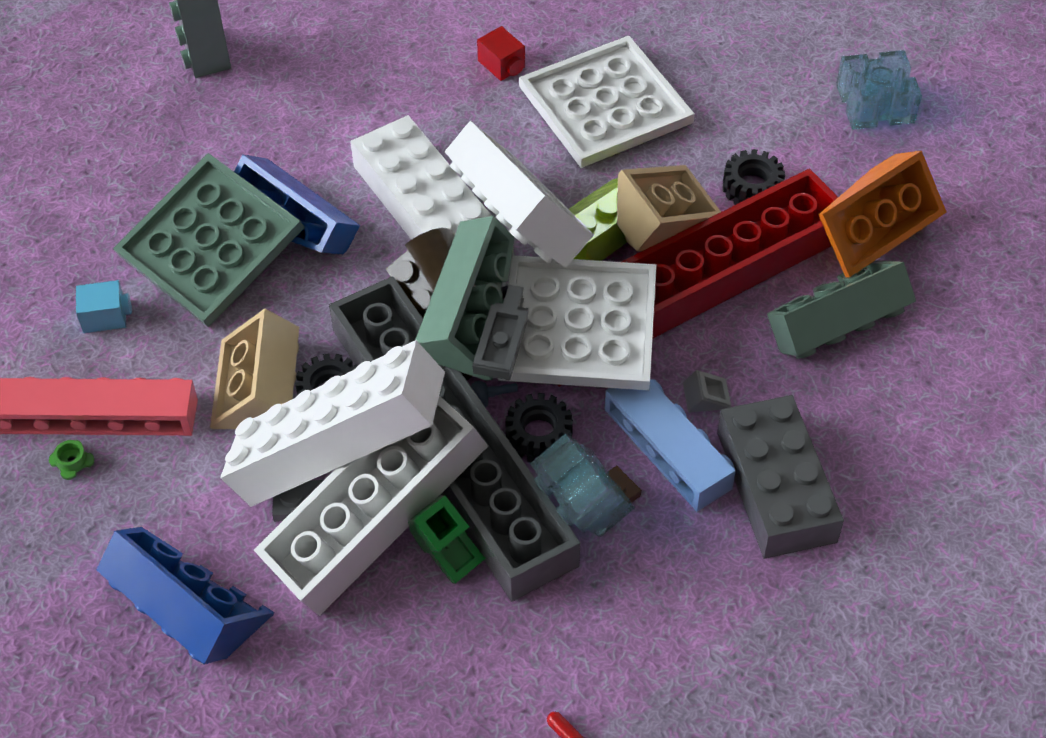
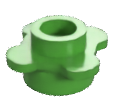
M67 440L60 443L49 457L50 465L57 467L61 471V477L65 480L75 478L77 472L84 467H91L95 461L93 454L86 453L82 443L78 440ZM70 458H75V460L71 462L68 461Z

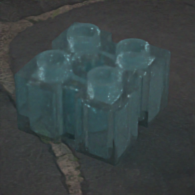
M905 50L879 52L877 59H869L867 54L841 57L836 86L842 102H847L845 112L852 130L874 128L878 126V121L888 120L890 126L915 123L922 93L916 78L909 77L911 65Z
M564 434L530 463L538 474L534 480L539 488L547 496L550 497L553 494L557 498L556 500L560 505L556 508V511L569 526L575 524L583 533L589 530L591 533L601 537L636 508L621 487L611 478L608 470L593 450L583 444L580 445L577 440L567 434Z

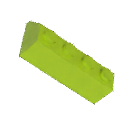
M618 178L609 181L569 208L594 234L574 259L602 261L627 243L624 233L617 225Z

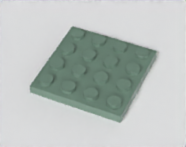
M207 153L113 250L119 257L205 326L209 327L304 229V226L299 219L211 154Z

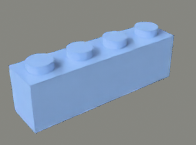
M650 379L649 390L608 388L606 390L605 411L696 512L733 489L736 470L732 461L726 455L720 454L711 445L707 434L702 429H697L687 419L682 407L670 401L664 394L661 385L655 379Z

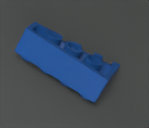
M242 154L234 172L299 219L303 224L304 229L291 242L321 253L343 255L347 252L360 227L357 222L268 158Z
M143 527L114 531L96 571L108 580L109 585L113 589L122 592L130 599L138 611L148 615L161 626L162 631L167 636L174 638L189 651V655L196 661L205 665L227 659L274 615L275 612L264 605L256 610L243 600L247 594L232 586L228 590L210 580L213 572L202 565L198 566L193 563L182 562L180 560L183 555L182 552Z

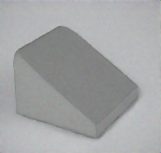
M696 370L683 382L688 412L713 411L731 407L726 378Z

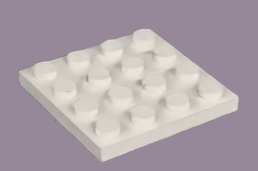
M630 36L519 77V87L580 168L694 123V112Z
M512 255L508 287L509 285L524 287L522 307L528 308V322L511 379L498 378V380L649 390L656 264L573 259L564 268L555 260L548 264L541 257Z

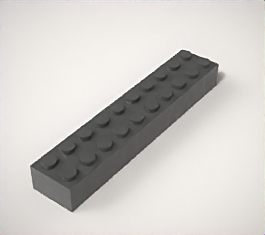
M393 276L329 304L333 332L357 366L365 361L372 362L386 355L394 347H403L415 341L423 318ZM439 365L445 371L439 396L465 418L488 445L441 493V496L445 495L468 524L469 528L465 530L466 534L485 557V563L510 601L513 602L580 566V541L462 373Z

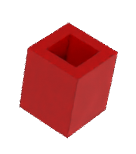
M503 26L477 39L478 61L500 81L509 76L518 75L525 68V45Z

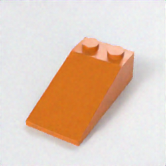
M914 151L894 154L876 165L818 215L845 277H851L947 213L923 152Z

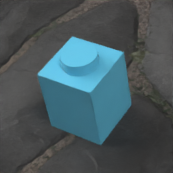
M119 280L76 286V314L83 333L126 328V315L132 314V305L129 293L123 294Z

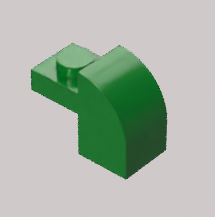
M445 495L436 498L408 521L409 530L424 553H429L453 584H456L485 560V557L465 533V530L469 528L468 524Z

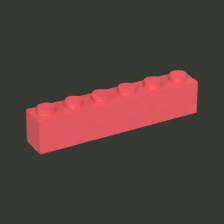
M35 377L0 378V434L192 436L198 398L193 381L181 378L169 380L145 378L109 379L105 377L97 379H74L70 377H62L60 379H41Z

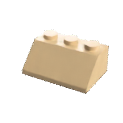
M686 165L624 169L618 174L617 225L624 233L628 244L636 251H643L721 212Z
M263 309L221 340L210 424L211 429H236L243 420L250 417L255 418L267 412L272 406L276 404L282 405L293 399V389L296 381V358L299 351V326L267 309Z

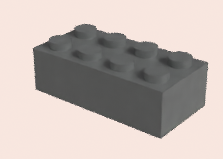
M793 395L720 409L717 435L724 454L732 461L736 470L734 481L763 559L838 543L844 519Z

